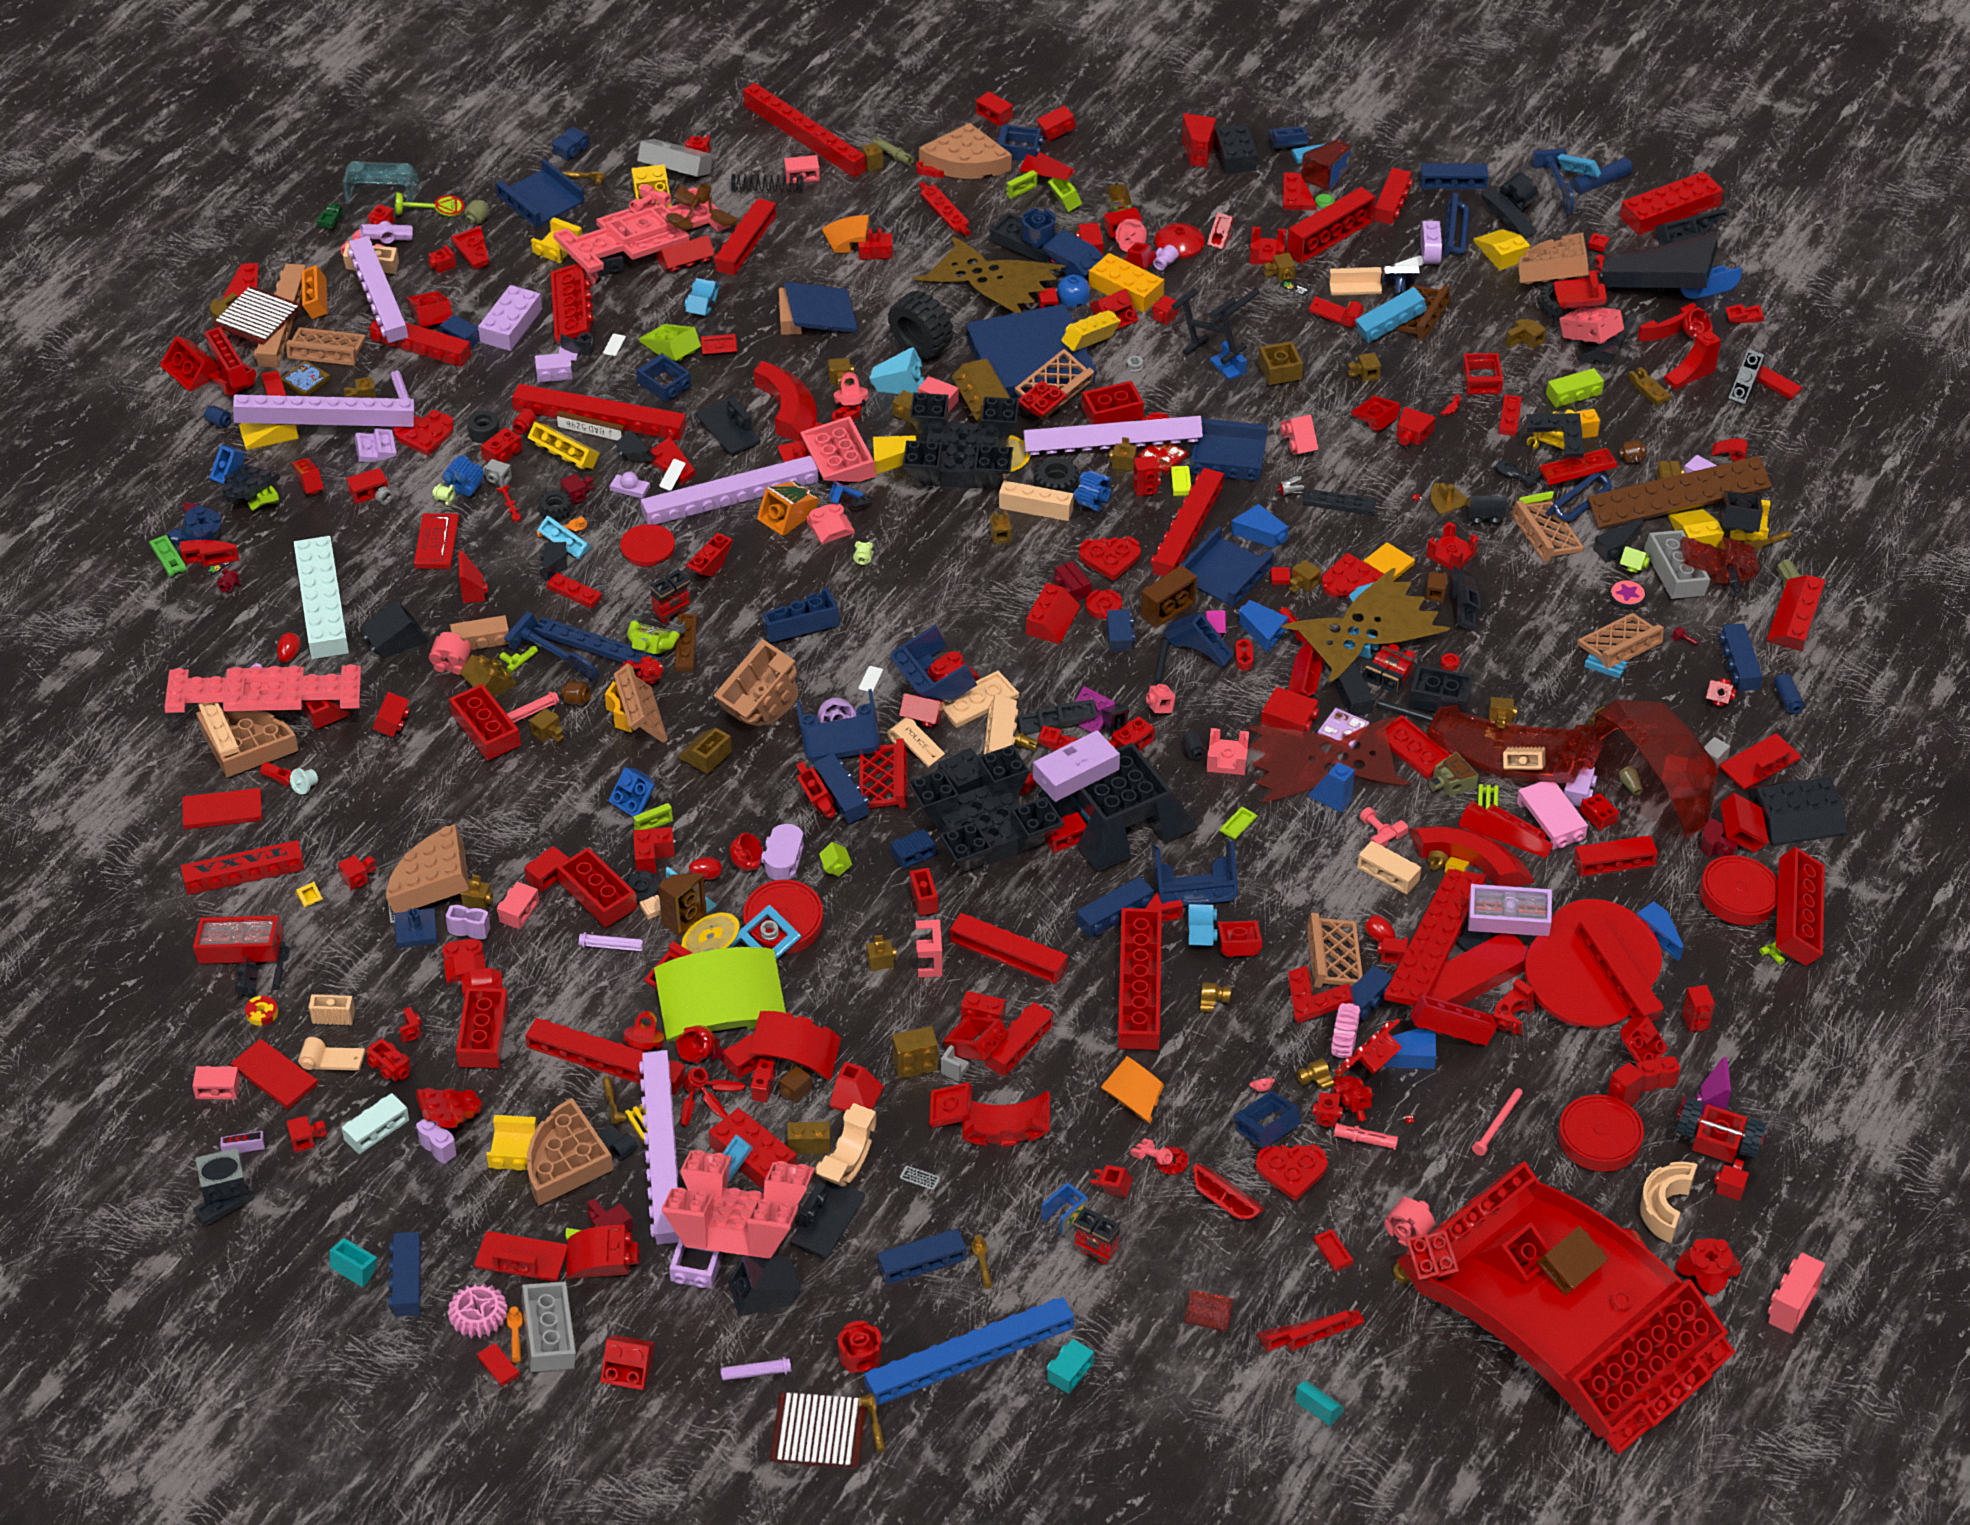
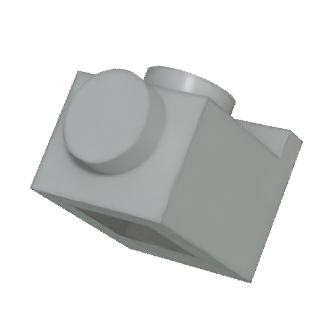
M491 459L483 468L485 472L483 475L486 476V481L498 484L500 487L506 486L512 479L511 466L509 464Z

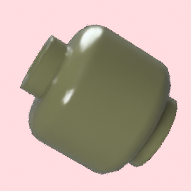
M473 200L464 211L467 222L477 225L482 224L489 215L488 205L482 200Z

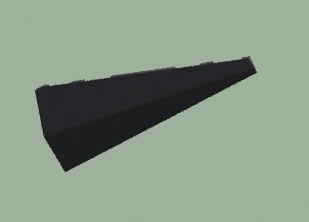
M1728 209L1655 226L1658 242L1663 245L1700 236L1709 230L1712 225L1718 223L1722 217L1728 215Z
M1638 312L1632 313L1623 320L1624 330L1620 331L1617 336L1608 338L1602 344L1594 343L1578 356V360L1594 364L1596 360L1611 364L1617 351L1623 346L1638 317Z

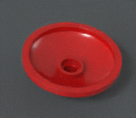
M1172 223L1157 231L1154 243L1157 249H1163L1166 245H1172L1179 253L1178 258H1188L1198 254L1203 249L1205 238L1199 229L1190 224Z

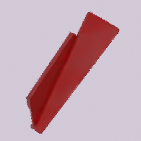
M1041 152L1038 153L1037 157L1027 154L1019 171L1027 173L1034 170L1037 175L1068 180L1070 176L1074 177L1076 170Z
M1471 801L1466 806L1458 823L1460 827L1544 858L1549 855L1553 847V843L1545 840L1546 834L1543 830L1494 804L1485 809Z
M1345 1310L1334 1315L1257 1332V1336L1267 1352L1287 1345L1291 1352L1365 1323V1320L1359 1310Z

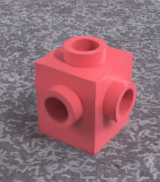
M1158 684L1157 686H1150L1149 692L1146 695V702L1154 713H1172L1176 696L1167 685Z

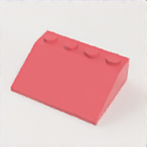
M850 416L800 432L824 480L861 482L876 477L874 460Z

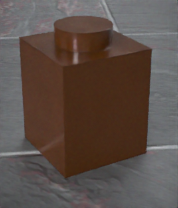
M1429 572L1426 600L1444 603L1448 574Z
M797 1066L779 1080L781 1095L786 1100H790L795 1104L812 1090L811 1076Z

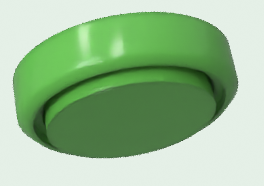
M1320 194L1316 197L1315 203L1318 207L1325 208L1334 203V198L1329 194Z

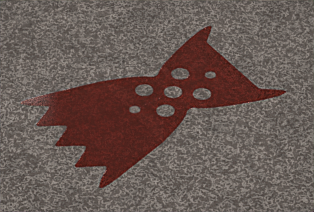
M1397 717L1386 718L1348 734L1342 740H1335L1331 737L1308 731L1300 732L1293 729L1248 726L1252 731L1263 735V737L1250 744L1249 747L1266 753L1263 757L1252 763V765L1269 771L1267 775L1257 780L1256 784L1273 789L1261 802L1273 801L1314 788L1328 773L1324 769V765L1328 762H1332L1335 765L1340 762L1354 769V775L1392 784H1411L1395 774L1386 728ZM1357 740L1361 743V747L1356 750L1351 749L1349 743ZM1323 743H1329L1332 746V750L1330 752H1323L1320 746ZM1374 750L1376 755L1371 756L1369 752ZM1340 751L1346 752L1348 759L1344 761L1339 760L1336 757L1337 753ZM1314 756L1316 760L1312 762L1308 758ZM1355 760H1362L1365 766L1362 769H1356L1353 766V762Z

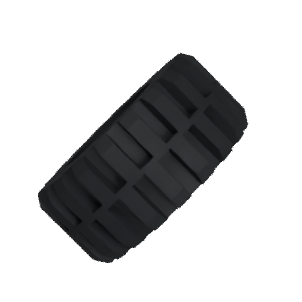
M912 291L891 306L888 314L889 328L894 334V339L899 342L898 344L905 351L914 347L920 359H931L952 341L954 330H952L953 323L950 322L951 318L947 315L944 306L942 307L940 302L935 300L932 295L926 294L923 291Z

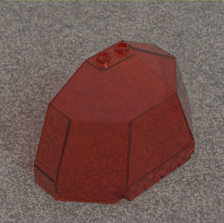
M1615 699L1596 712L1591 729L1594 742H1598L1615 729H1620L1641 751L1666 787L1682 825L1684 837L1687 839L1702 829L1710 819L1717 787L1718 768L1695 734L1664 702Z

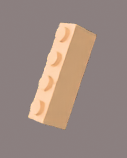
M1003 481L999 492V508L1069 521L1073 511L1074 494Z
M995 694L988 710L983 755L1014 745L1015 737L1013 734L1017 723L1014 721L1018 714L1016 700Z

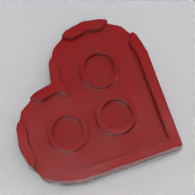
M432 410L422 418L414 416V427L393 426V432L397 441L429 456L454 432V421L449 415L439 413L438 410Z
M1126 536V539H1116V537H1113L1109 540L1100 537V540L1088 538L1080 545L1079 560L1114 581L1141 557L1140 544L1129 536Z
M1346 553L1322 576L1323 591L1334 598L1345 595L1348 598L1357 587L1373 583L1384 574L1353 555Z
M432 1088L417 1089L416 1099L423 1117L428 1122L430 1119L438 1122L437 1126L455 1128L458 1123H464L465 1118H473L475 1113L480 1114L482 1101L476 1097V1092L473 1090L462 1092L453 1089L434 1090Z
M1297 1144L1292 1148L1281 1145V1147H1270L1268 1145L1264 1149L1262 1148L1257 1154L1256 1171L1262 1178L1295 1202L1321 1179L1327 1171L1328 1161L1326 1153L1314 1144L1300 1147V1144Z

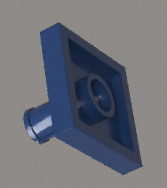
M1385 266L1381 275V282H1395V295H1399L1400 289L1402 294L1405 292V282L1416 281L1419 274V266Z
M410 908L406 912L394 913L397 948L437 944L434 908L423 910L414 908V911Z

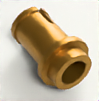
M1017 733L1014 744H1017V747L1022 746L1036 752V746H1039L1038 740L1025 736L1024 733Z

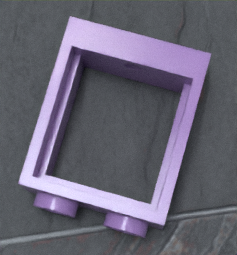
M679 1238L669 1268L670 1280L678 1284H689L699 1288L706 1287L712 1289L724 1252L704 1250L713 1252L707 1271L679 1266L685 1250V1245Z

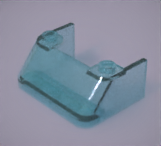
M353 161L348 164L343 179L346 203L350 202L354 184L359 182L405 184L407 201L412 203L418 183V172L407 163Z

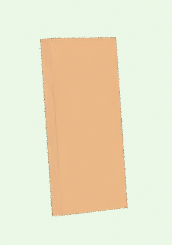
M996 671L977 680V686L953 701L944 702L942 713L957 728L988 713L989 705L995 694L1015 700L1019 698V692L999 671Z

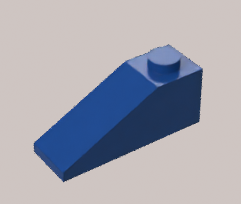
M1653 901L1637 912V916L1646 922L1648 927L1654 932L1660 947L1679 961L1684 947L1669 913Z

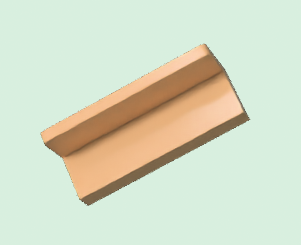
M1381 267L1330 269L1329 285L1331 295L1381 294Z

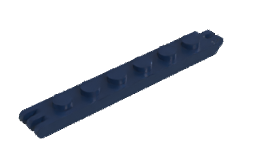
M542 617L537 626L532 630L538 636L619 662L634 660V663L640 662L641 658L645 656H652V659L656 658L658 662H662L656 654L633 649L631 645Z

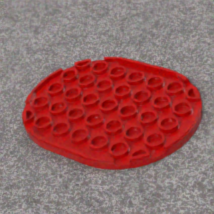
M1584 899L1561 907L1551 917L1549 936H1537L1525 956L1524 976L1527 985L1534 989L1535 1000L1555 1018L1576 1027L1606 1028L1613 1024H1619L1630 1016L1575 934L1580 921L1600 914L1604 921L1608 923L1613 934L1619 939L1621 946L1629 954L1636 968L1640 970L1646 983L1651 987L1661 970L1662 953L1654 932L1637 914L1610 901Z

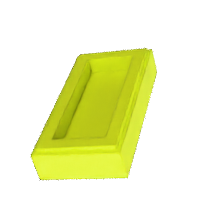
M1172 466L1173 496L1189 495L1191 488L1189 466Z

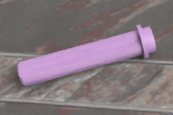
M398 370L392 371L391 378L399 399H410L400 372Z
M584 932V934L579 935V946L583 948L589 946L642 951L643 940L589 935L587 932Z
M783 1357V1360L721 1368L722 1380H731L783 1372L786 1375L787 1372H791L790 1358L785 1359Z

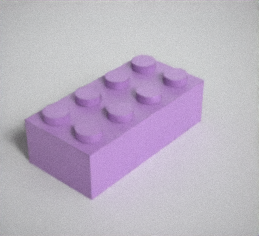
M510 285L478 326L480 342L511 351L542 310L541 294Z

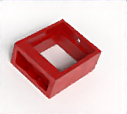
M1464 353L1462 368L1466 393L1502 394L1503 376L1499 353ZM1469 369H1493L1494 376L1471 377Z
M967 1015L944 1038L943 1043L947 1049L950 1045L954 1046L955 1056L958 1058L985 1061L1009 1034L1001 1019ZM978 1034H982L976 1041H973Z

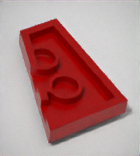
M1293 172L1284 173L1283 209L1316 210L1317 205L1301 174Z
M481 226L451 236V242L474 270L489 264Z

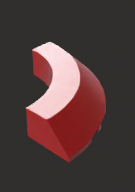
M761 361L754 370V386L777 399L780 410L775 417L776 435L794 441L803 440L800 432L813 428L817 422L816 404L810 390L798 377L777 365Z
M1448 826L1409 828L1410 835L1421 859L1428 858L1431 851L1439 850L1447 854V856L1470 862L1469 865L1473 867L1476 865L1484 871L1483 874L1486 875L1494 886L1517 887L1534 883L1529 870L1511 851L1484 835Z

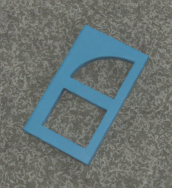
M768 905L738 932L734 941L727 948H732L740 940L744 941L749 947L762 948L748 933L768 916L787 934L773 948L776 959L801 938V934Z

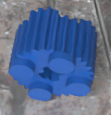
M458 455L442 475V479L447 483V486H455V496L458 494L471 496L483 481L484 469L481 468V465H474V463L468 461L469 458L466 455Z
M1092 470L1088 471V473L1083 472L1080 476L1081 484L1074 492V499L1080 505L1100 511L1102 508L1100 506L1109 500L1112 493L1111 489H1109V482L1111 483L1112 478Z

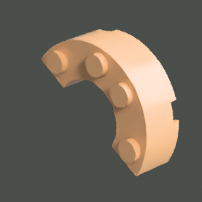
M855 1103L844 1114L843 1134L837 1141L835 1152L829 1157L825 1155L823 1161L817 1164L815 1170L818 1177L840 1186H846L845 1182L850 1183L860 1170L872 1143V1140L869 1139L870 1131H875L876 1112Z
M1673 1162L1670 1163V1166L1663 1168L1660 1166L1649 1175L1645 1182L1640 1204L1642 1219L1652 1233L1666 1242L1672 1243L1681 1213L1673 1209L1666 1199L1677 1194L1689 1195L1698 1164Z

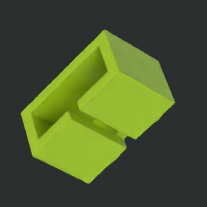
M1053 178L1048 181L1054 195L1068 212L1082 204L1076 189L1068 180Z

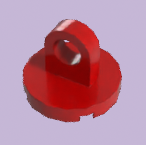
M650 1011L640 1012L636 1018L635 1026L624 1030L623 1041L625 1043L628 1041V1045L640 1050H652L655 1046H657V1049L662 1047L664 1035L656 1030L657 1018L655 1014ZM641 1018H649L651 1025H643Z

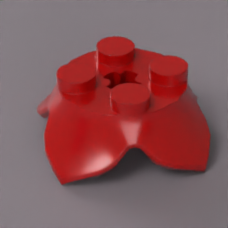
M1708 1238L1695 1240L1693 1245L1679 1257L1675 1269L1685 1276L1694 1275L1700 1288L1710 1296H1714L1724 1289L1729 1276L1736 1277L1740 1274L1742 1267L1725 1240Z

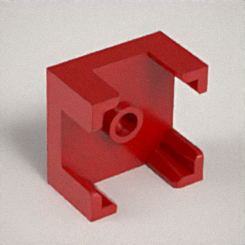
M1253 227L1250 264H1273L1274 255L1284 254L1286 229H1278L1277 239L1260 238L1261 228Z
M1448 521L1443 527L1442 537L1437 542H1434V537L1428 541L1426 557L1453 571L1454 566L1462 568L1477 553L1479 537L1471 534L1469 543L1456 537V525Z

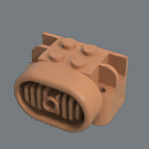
M761 639L718 689L714 697L722 709L743 723L755 726L770 724L784 715L797 700L798 686L794 680L797 674V669L794 666L796 662Z

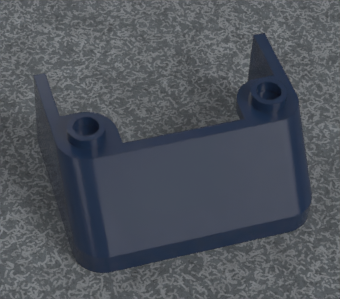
M936 625L895 649L891 653V659L918 696L951 702L977 686V683L967 664H964L935 683L926 674L925 671L934 662L932 655L946 647Z
M868 689L870 703L860 705L856 709V717L819 723L816 715H804L801 701L797 702L803 746L808 761L815 762L834 753L836 758L875 752L881 747L872 689Z
M1225 837L1226 857H1219L1212 863V874L1174 878L1172 867L1166 863H1161L1160 849L1156 845H1151L1154 878L1161 903L1181 900L1183 906H1186L1188 904L1215 903L1235 899L1238 894L1234 841L1230 837Z

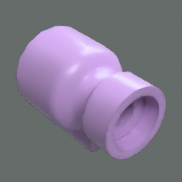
M1166 245L1163 249L1159 248L1156 251L1157 258L1153 261V265L1160 271L1164 270L1167 265L1172 264L1178 258L1179 253L1177 249L1172 245Z

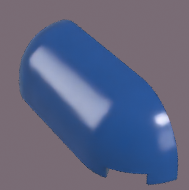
M1726 265L1712 268L1707 288H1680L1683 295L1690 299L1731 290L1740 281L1742 268L1736 266L1735 269H1726Z

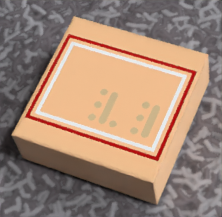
M658 895L639 902L648 920L661 915Z

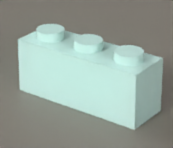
M391 1093L342 1126L344 1140L358 1154H361L409 1121L407 1107Z

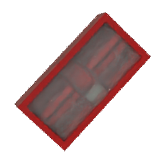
M279 915L200 918L193 950L199 964L243 962L245 956H247V962L277 961L280 950L279 945L282 941L284 930Z

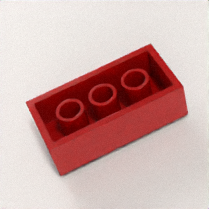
M483 684L449 698L451 715L487 761L521 746L519 729Z
M589 847L556 866L558 882L605 928L637 909L636 892Z
M466 987L456 1048L458 1067H500L509 1009L507 989Z
M739 1107L708 1131L709 1146L717 1153H723L735 1135H739L753 1147L738 1170L763 1191L765 1179L773 1162L784 1161L788 1164L797 1165V1154Z

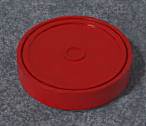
M1737 855L1723 856L1713 860L1705 868L1699 884V894L1709 911L1720 919L1737 925H1756L1768 920L1777 908L1778 879L1770 869L1754 859Z
M775 880L758 887L748 897L743 910L744 926L770 905L801 934V938L782 955L800 952L813 944L819 937L824 923L823 907L819 896L809 886L794 880ZM768 916L748 934L762 948L773 949L787 934L778 926L779 934L773 941L763 939L760 929L762 923L770 920L773 921ZM770 927L766 928V932L771 933L773 929H770Z
M1588 1095L1571 1102L1561 1115L1558 1129L1559 1144L1567 1157L1581 1167L1600 1172L1619 1170L1631 1164L1640 1153L1644 1136L1643 1123L1638 1113L1624 1101L1607 1095Z

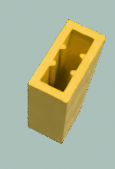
M916 436L873 437L876 474L903 466L906 440L916 441Z

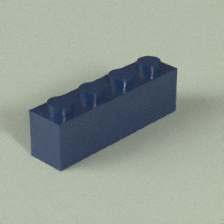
M1421 163V189H1487L1489 178L1487 164Z
M1745 623L1723 625L1718 638L1719 643L1723 645V655L1728 660V670L1732 672L1733 684H1736L1738 691L1760 690L1763 676Z
M834 753L813 762L815 771L848 824L869 815L867 808L869 801L865 795H861L859 785L852 782V775L849 771L844 770L845 766L841 759H837Z
M1139 876L1077 910L1076 925L1089 938L1100 935L1108 928L1116 926L1121 922L1122 908L1145 909L1154 897V890Z
M958 1228L946 1230L941 1234L924 1237L922 1240L905 1243L902 1246L877 1253V1266L886 1286L967 1260V1248Z
M419 1231L393 1233V1242L389 1243L390 1255H393V1260H389L390 1273H393V1277H389V1289L392 1290V1295H389V1308H393L395 1317L421 1315Z

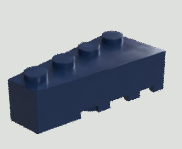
M825 587L821 589V593L816 595L811 593L807 595V599L802 601L797 599L792 601L788 607L781 606L762 614L763 631L768 642H776L839 626V608L829 589Z

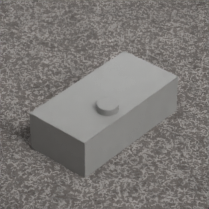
M650 139L641 141L637 161L652 165L665 164L667 169L693 176L710 174L713 154Z
M1683 530L1649 533L1644 550L1649 554L1648 557L1671 599L1705 596L1710 578Z
M566 1282L522 1285L521 1301L530 1372L574 1369L576 1353Z

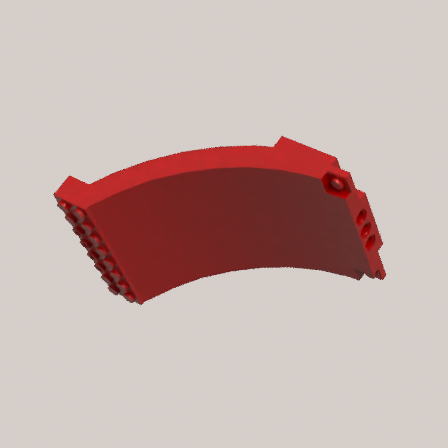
M1525 1161L1512 1166L1429 1233L1433 1234L1446 1230L1459 1269L1457 1274L1418 1281L1409 1250L1397 1259V1262L1421 1296L1425 1295L1469 1317L1519 1354L1559 1392L1590 1427L1597 1438H1605L1616 1455L1624 1451L1646 1430L1655 1427L1711 1378V1374L1736 1353L1725 1338V1335L1728 1333L1690 1279L1682 1281L1643 1244L1596 1210L1560 1190L1540 1183ZM1580 1226L1589 1234L1590 1239L1595 1245L1603 1250L1608 1260L1565 1296L1539 1266L1537 1261ZM1621 1289L1631 1294L1633 1302L1628 1311L1617 1312L1610 1306V1298L1614 1291Z

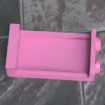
M1553 778L1518 790L1517 804L1520 808L1526 806L1551 839V843H1553L1552 850L1586 838L1587 823Z

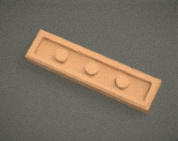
M197 703L220 757L240 752L219 703Z

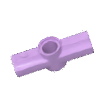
M383 221L378 225L362 224L360 225V238L369 236L370 239L381 240L386 244L394 240L410 241L413 236L412 226L392 225L387 221Z

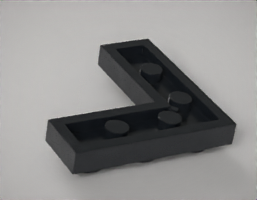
M1580 413L1526 414L1527 432H1563L1565 459L1584 457Z

